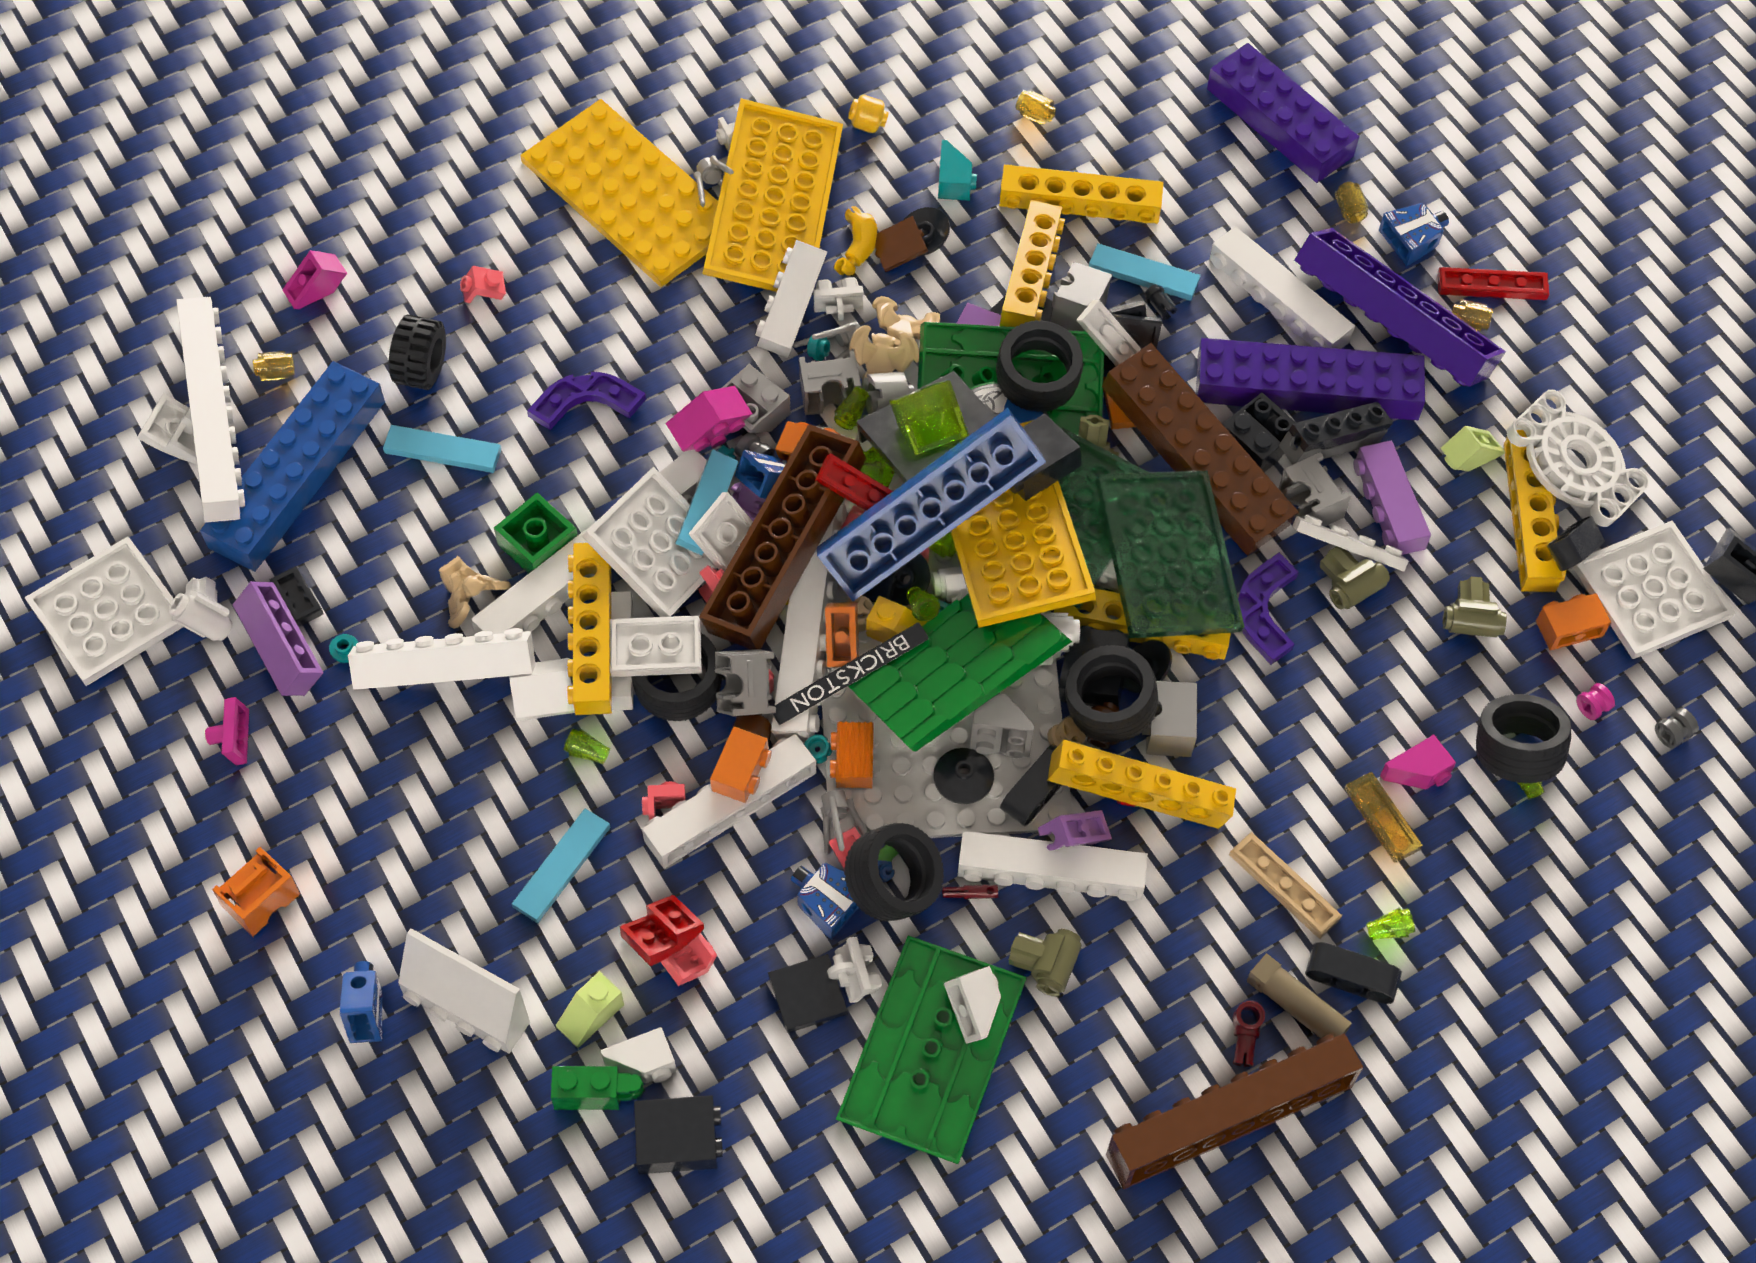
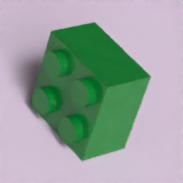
M539 493L533 495L493 527L497 545L528 574L578 536L576 527Z

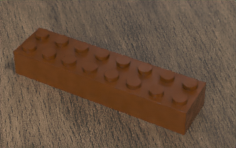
M1152 343L1108 372L1102 388L1247 556L1290 526L1298 514L1297 509Z
M808 424L699 616L709 634L748 649L762 648L817 546L845 499L815 481L826 456L831 453L860 471L866 461V457L859 441Z
M1343 1033L1336 1037L1333 1034L1326 1035L1319 1039L1314 1047L1307 1050L1304 1046L1291 1051L1287 1055L1288 1058L1277 1062L1276 1059L1269 1060L1259 1067V1071L1249 1075L1248 1072H1242L1234 1076L1230 1080V1084L1221 1088L1218 1084L1210 1086L1201 1092L1202 1096L1196 1099L1183 1098L1174 1103L1171 1110L1161 1113L1160 1110L1151 1112L1143 1118V1122L1132 1126L1131 1123H1127L1115 1129L1106 1156L1122 1189L1129 1188L1352 1088L1364 1067L1346 1034Z

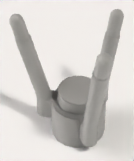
M714 155L700 160L697 165V172L693 174L697 181L699 201L702 207L705 206L703 181L708 184L718 183L721 187L723 181L721 178L722 170L730 175L734 173L730 167L718 161Z
M853 321L835 329L813 334L812 339L836 337L841 347L846 346L848 348L835 359H839V357L846 358L849 356V351H854L853 349L849 350V345L853 333L860 325ZM810 338L794 342L793 347L797 348L808 345Z
M844 790L829 791L821 796L823 807L820 809L823 817L825 854H830L831 851L828 843L830 841V820L833 821L838 848L840 851H844L845 847L840 820L847 817V811L851 814L862 836L868 831L855 809L853 799H846Z

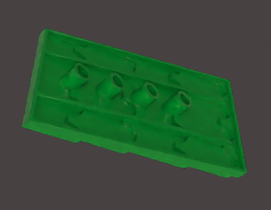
M923 322L920 325L917 389L953 371L969 388L987 382H997L996 364L999 349L1008 333L1016 327ZM1069 331L1078 340L1083 353V370L1078 388L1066 404L1052 411L1049 410L1053 422L1072 440L1073 438H1078L1081 417L1089 415L1102 417L1104 352L1086 331ZM1029 350L1020 353L1012 359L1014 369L1022 377L1032 382L1050 383L1059 380L1067 373L1064 363L1047 351Z
M967 594L961 600L956 599L922 626L929 637L927 641L848 687L912 751L917 752L1072 641L1041 613L978 628L969 594Z
M908 935L836 1120L959 1164L1027 977ZM990 966L992 973L997 978L1001 998L987 1038L966 1044L944 983Z

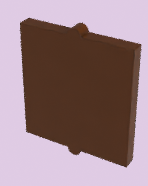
M913 216L877 233L875 255L877 258H880L885 272L928 252L922 238L924 233L922 230H919Z

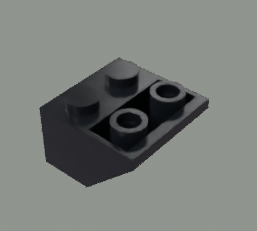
M1261 393L1222 423V425L1265 473L1284 455L1279 444L1287 432L1290 431L1289 429L1292 424L1296 422L1266 395Z
M1729 527L1724 532L1703 569L1749 605L1756 600V548Z

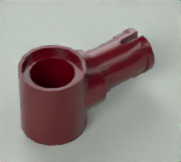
M1243 1002L1234 1012V1036L1237 1037L1233 1060L1234 1065L1241 1066L1245 1056L1244 1067H1254L1256 1039H1259L1260 1027L1265 1019V1011L1257 1002ZM1246 1010L1253 1012L1256 1016V1024H1245L1241 1019V1012Z

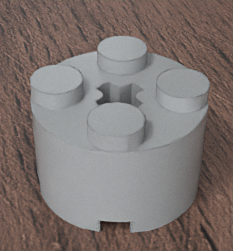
M904 372L867 374L868 378H863L861 385V406L867 407L868 415L872 414L891 402H895L915 391L914 386L908 385Z

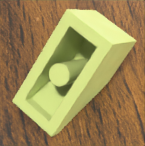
M1464 426L1441 447V450L1446 455L1444 459L1452 469L1467 472L1505 453L1489 431Z
M599 971L575 993L557 1022L556 1028L572 1044L579 1048L624 1006L622 992Z

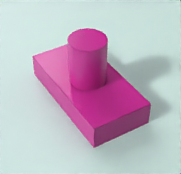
M236 697L224 699L223 725L207 727L205 730L207 743L209 745L222 743V754L235 765L247 764L249 709Z

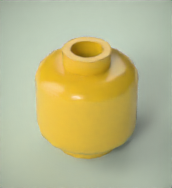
M862 95L858 100L853 99L848 119L851 120L854 128L875 133L880 126L885 127L889 112L884 111L885 105L882 100Z

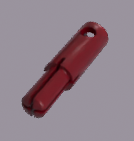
M998 884L943 887L942 896L943 898L964 897V899L998 898Z

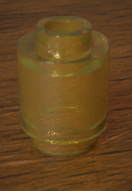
M1024 90L1020 94L1015 107L1016 110L1020 111L1021 115L1042 125L1047 121L1051 122L1056 113L1053 100L1032 90L1029 92Z
M1353 182L1341 184L1335 192V197L1343 218L1347 219L1349 223H1358L1368 216L1367 211L1369 207L1360 184Z
M1460 299L1459 304H1453L1451 313L1475 330L1481 331V329L1488 330L1493 308H1488L1487 304Z
M285 351L258 353V359H253L254 375L260 376L261 381L288 379V376L295 375L293 353H285Z

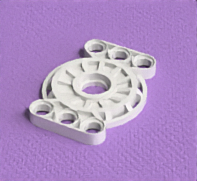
M1547 390L1507 429V437L1512 444L1518 447H1526L1529 465L1539 482L1558 499L1570 505L1590 508V516L1593 517L1595 523L1599 526H1610L1649 486L1648 476L1642 470L1637 468L1626 469L1619 447L1606 430L1583 415L1566 412V400L1556 390ZM1546 399L1553 401L1557 409L1551 408L1547 404ZM1531 413L1538 415L1542 423L1536 422L1532 418ZM1516 428L1523 429L1526 432L1527 438L1520 436ZM1567 449H1573L1581 453L1587 462V468L1584 469L1576 466L1569 459ZM1629 478L1635 479L1639 484V488L1634 487L1630 483ZM1615 492L1620 493L1624 497L1625 503L1620 502L1615 497ZM1600 507L1609 511L1610 518L1601 513Z

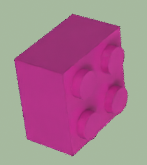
M736 386L703 391L667 421L666 425L683 452L694 449L696 452H699L708 446L716 448L722 445L727 440L725 436L745 426L744 421L752 415V412Z

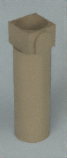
M1267 953L1250 971L1247 982L1260 993L1263 992L1320 1039L1329 1034H1333L1334 1037L1343 1033L1346 1034L1352 1023L1283 969L1281 964Z

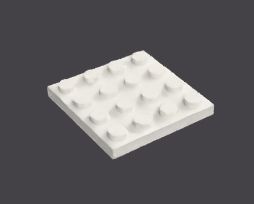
M653 466L582 537L660 617H671L705 581L699 572L707 565L714 569H717V567L705 553L701 556L675 544L690 504Z
M1673 521L1593 552L1581 563L1572 567L1589 594L1597 593L1611 621L1610 626L1632 659L1729 620L1736 613L1710 574L1703 569V564Z
M128 536L25 597L31 609L85 686L183 628V626L172 621V615L169 613V606L174 598Z

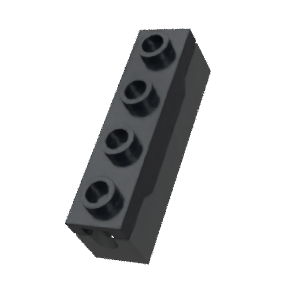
M1378 402L1294 423L1279 444V447L1292 465L1319 452L1322 453L1323 459L1358 450L1363 446L1379 443L1393 422Z

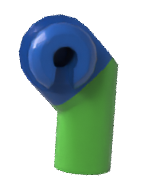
M888 845L880 849L878 858V869L882 882H887L894 877L895 869H893L892 859L899 854L893 847Z

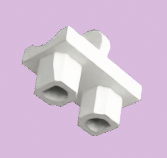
M855 277L842 280V287L832 288L831 281L828 279L817 281L816 290H813L814 313L826 312V314H837V320L844 321V313L854 312V309H863V286L858 285Z
M849 937L845 945L835 950V956L832 957L834 965L828 968L827 973L830 979H839L841 987L846 989L849 1003H855L860 1001L865 995L875 993L882 986V982L877 972L867 973L865 965H869L873 961L871 945L859 944L857 937Z

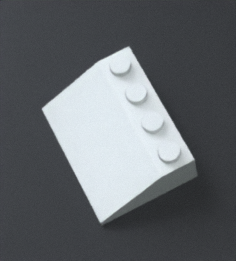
M410 928L406 935L398 982L403 992L402 997L416 1007L422 1004L429 1008V1013L440 1021L445 1022L448 1019L457 1024L455 1027L469 1037L475 1034L484 1039L482 1041L483 1044L491 1050L499 1052L501 1049L510 1054L530 1023L520 989Z

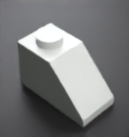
M990 966L944 983L966 1044L987 1038L1001 998L997 978L992 973Z
M662 1027L601 1050L605 1066H618L620 1073L638 1074V1076H641L642 1082L645 1083L665 1081L672 1076V1073L677 1072L675 1060Z

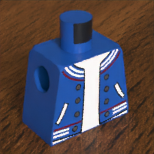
M1419 203L1384 213L1379 232L1407 267L1439 245L1444 232L1443 227L1449 225V218L1444 211L1432 214L1425 204Z
M744 450L734 476L759 498L766 499L787 461Z
M824 863L813 874L801 865L791 877V881L802 888L797 894L798 906L832 940L859 908L848 892L844 871Z
M368 961L355 963L354 972L343 974L340 1016L349 1043L382 1041V989L377 973L373 971L374 966Z

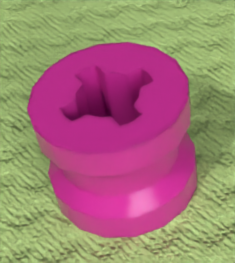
M1600 683L1594 684L1588 693L1582 692L1576 698L1579 710L1590 720L1598 719L1603 711L1607 712L1615 707L1612 693L1606 686Z

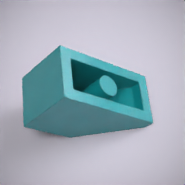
M942 140L938 199L970 201V191L976 190L977 174H972V162L948 140Z

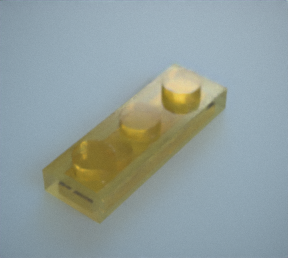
M1373 772L1346 784L1345 791L1394 863L1421 850L1423 845Z

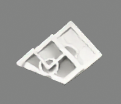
M163 393L138 434L137 439L169 455L197 464L190 407L188 408Z

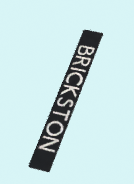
M916 623L774 705L776 713L772 714L778 724L781 725L927 641L929 637L920 623Z

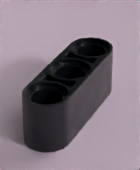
M1588 516L1569 526L1546 546L1559 570L1565 571L1585 560L1605 542V539L1593 517Z
M1054 744L1044 751L1009 791L1000 805L1001 810L1024 827L1036 817L1062 787L1061 784L1047 781L1051 754L1057 748Z
M1317 942L1313 944L1305 975L1311 980L1383 1004H1392L1395 1000L1402 971L1389 963L1332 944Z

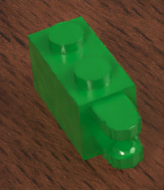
M552 1066L551 1100L554 1110H619L620 1101L639 1100V1098H642L645 1089L643 1088L644 1084L641 1076L634 1073L633 1075L630 1073H619L618 1066Z

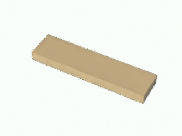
M1252 832L1230 851V857L1319 939L1341 920L1342 915Z

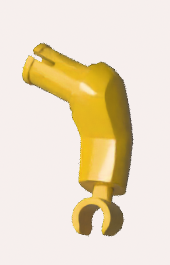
M856 206L851 207L855 213L849 208L845 212V219L852 225L853 241L845 253L846 258L838 259L834 265L835 271L840 275H853L856 271L855 266H861L875 249L877 238L876 221L872 215L862 213Z

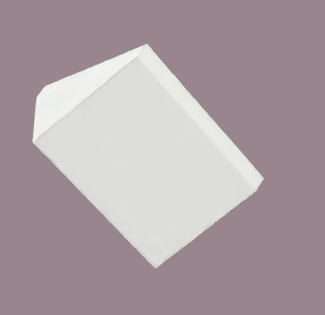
M569 658L535 662L536 666L532 674L509 676L516 721L575 713L574 705L568 704L567 687L573 686L572 677H568L567 661Z

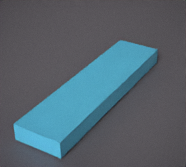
M1097 243L1089 262V267L1112 274V277L1147 288L1157 284L1159 287L1164 288V293L1192 301L1200 280L1199 274Z
M391 425L383 450L385 454L494 473L501 453V445Z
M712 449L675 544L701 556L704 552L690 537L689 532L721 493L728 491L739 461Z
M585 808L513 901L512 907L536 923H539L611 828L610 823Z

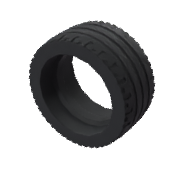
M1043 320L1020 324V326H1016L1015 329L1008 333L999 349L996 364L999 388L1011 403H1014L1021 409L1032 412H1047L1057 409L1066 404L1078 388L1083 370V353L1075 336L1063 326H1059V324ZM1029 350L1047 351L1064 363L1067 373L1059 380L1050 383L1032 382L1022 377L1014 369L1012 359L1020 353Z
M701 633V663L706 668V674L703 680L693 689L682 693H667L655 688L649 682L648 676H632L636 696L649 713L663 720L686 721L698 717L700 714L702 715L703 712H706L717 699L716 693L721 688L722 674L715 673V652L717 650L712 641L705 634Z
M1118 645L1100 646L1099 648L1089 650L1083 656L1081 655L1073 663L1067 674L1065 696L1068 710L1076 726L1088 737L1106 743L1124 742L1140 735L1154 719L1158 706L1156 678L1147 660L1138 652L1136 653L1130 648ZM1119 675L1127 677L1141 686L1139 698L1130 707L1119 712L1103 713L1092 710L1082 700L1085 690L1093 682L1106 676Z
M1510 694L1496 698L1485 706L1478 722L1476 735L1478 760L1492 774L1508 781L1538 783L1551 779L1562 771L1568 758L1571 742L1570 719L1564 710L1555 703L1534 695ZM1508 733H1524L1535 736L1544 742L1537 744L1520 743L1510 740L1503 735Z
M894 823L871 830L853 843L846 856L844 875L848 892L851 898H853L854 903L865 914L874 917V919L895 921L919 914L936 901L943 887L944 869L940 852H938V848L932 839L923 830L914 827V825ZM884 844L893 847L904 858L909 869L910 887L904 901L894 897L885 888L880 878L878 858L880 849Z

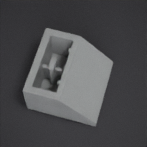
M748 364L722 387L736 386L749 407L752 415L744 421L745 426L743 428L750 433L770 432L790 415V395L751 364Z
M999 693L974 711L970 749H974L976 752L984 755L999 753L1006 754L1011 758L1030 757L1034 724L1007 694Z

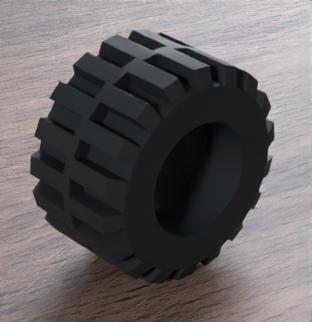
M409 314L403 316L394 331L390 345L389 373L392 382L429 390L434 385L441 372L446 350V333L441 321Z

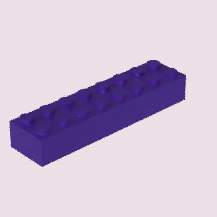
M1333 228L1310 233L1294 259L1296 263L1301 265L1300 269L1304 273L1319 278L1325 288L1330 291H1337L1344 296L1343 300L1347 304L1359 307L1365 312L1364 315L1368 319L1383 324L1387 327L1386 331L1390 335L1402 338L1408 342V347L1418 354L1426 355L1431 359L1430 362L1433 366L1453 375L1452 378L1460 385L1470 387L1488 379L1506 353L1504 349Z
M1201 338L1197 355L1196 395L1203 403L1245 406L1259 394L1263 393L1281 410L1331 414L1378 402L1389 418L1418 421L1425 404L1424 355Z

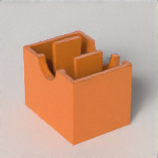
M261 847L256 850L257 855L222 886L218 887L216 885L212 889L222 908L252 937L268 924V919L275 910L280 907L286 908L300 895L292 876ZM231 898L237 904L234 906L228 899Z

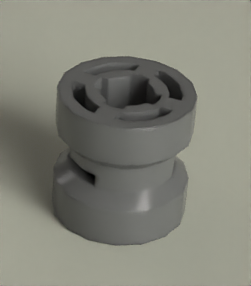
M750 432L746 433L738 441L734 451L740 458L744 450L772 457L774 455V449L770 445L761 443L760 437Z
M1678 708L1670 715L1669 719H1662L1655 725L1657 737L1665 746L1671 749L1680 745L1683 742V738H1690L1699 731L1697 720L1691 712L1684 708Z

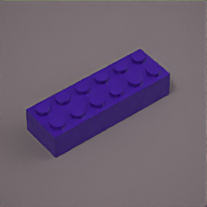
M1246 43L1210 69L1207 90L1316 183L1354 157L1360 136L1251 44Z

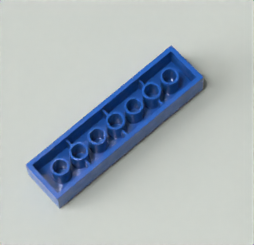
M332 361L242 476V486H237V490L243 489L245 507H239L240 519L208 522L201 528L200 532L207 548L256 572L384 405L385 400L380 383Z
M1007 408L817 546V556L849 598L855 601L1046 462L1043 454L1009 408Z

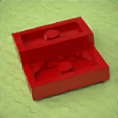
M675 895L646 905L647 916L620 926L621 937L649 966H653L671 957L704 930V923Z

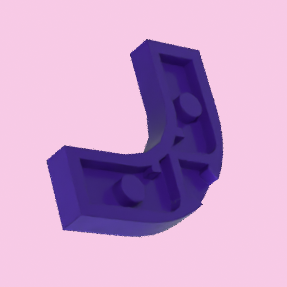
M591 372V375L573 377L572 374L549 386L527 410L529 418L551 430L568 410L577 404L587 401L605 404L630 419L645 402L646 394L611 374Z
M1280 552L1257 567L1247 577L1241 587L1237 601V618L1244 636L1270 665L1293 650L1295 645L1274 623L1268 610L1270 598L1295 580L1299 573Z

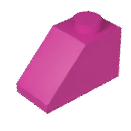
M310 250L282 290L293 308L299 310L334 293L347 275V272L335 254Z
M1432 735L1386 762L1380 776L1384 781L1421 789H1428L1434 784L1439 787L1450 780L1452 777L1451 772L1456 762L1436 736Z

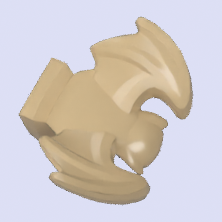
M885 296L877 297L872 304V307L877 311L879 327L887 331V335L891 336V338L895 337L893 348L900 344L898 336L900 332L908 333L915 340H920V325L923 322H940V314L936 312L926 313L922 320H916L909 315H897L895 313L898 310L897 303Z
M868 325L859 327L852 335L849 350H854L858 365L865 364L867 369L863 374L862 381L863 378H868L867 374L893 372L895 369L898 372H904L913 361L916 363L919 361L917 342L908 333H899L900 344L894 348L895 337L891 338V336L884 333L876 335L872 333L873 344L869 342L868 335L871 328Z
M458 556L439 569L441 579L447 591L452 592L448 600L450 613L448 624L453 629L458 628L467 617L470 610L468 602L471 597L478 595L482 590H507L512 587L509 581H500L499 579L474 572Z

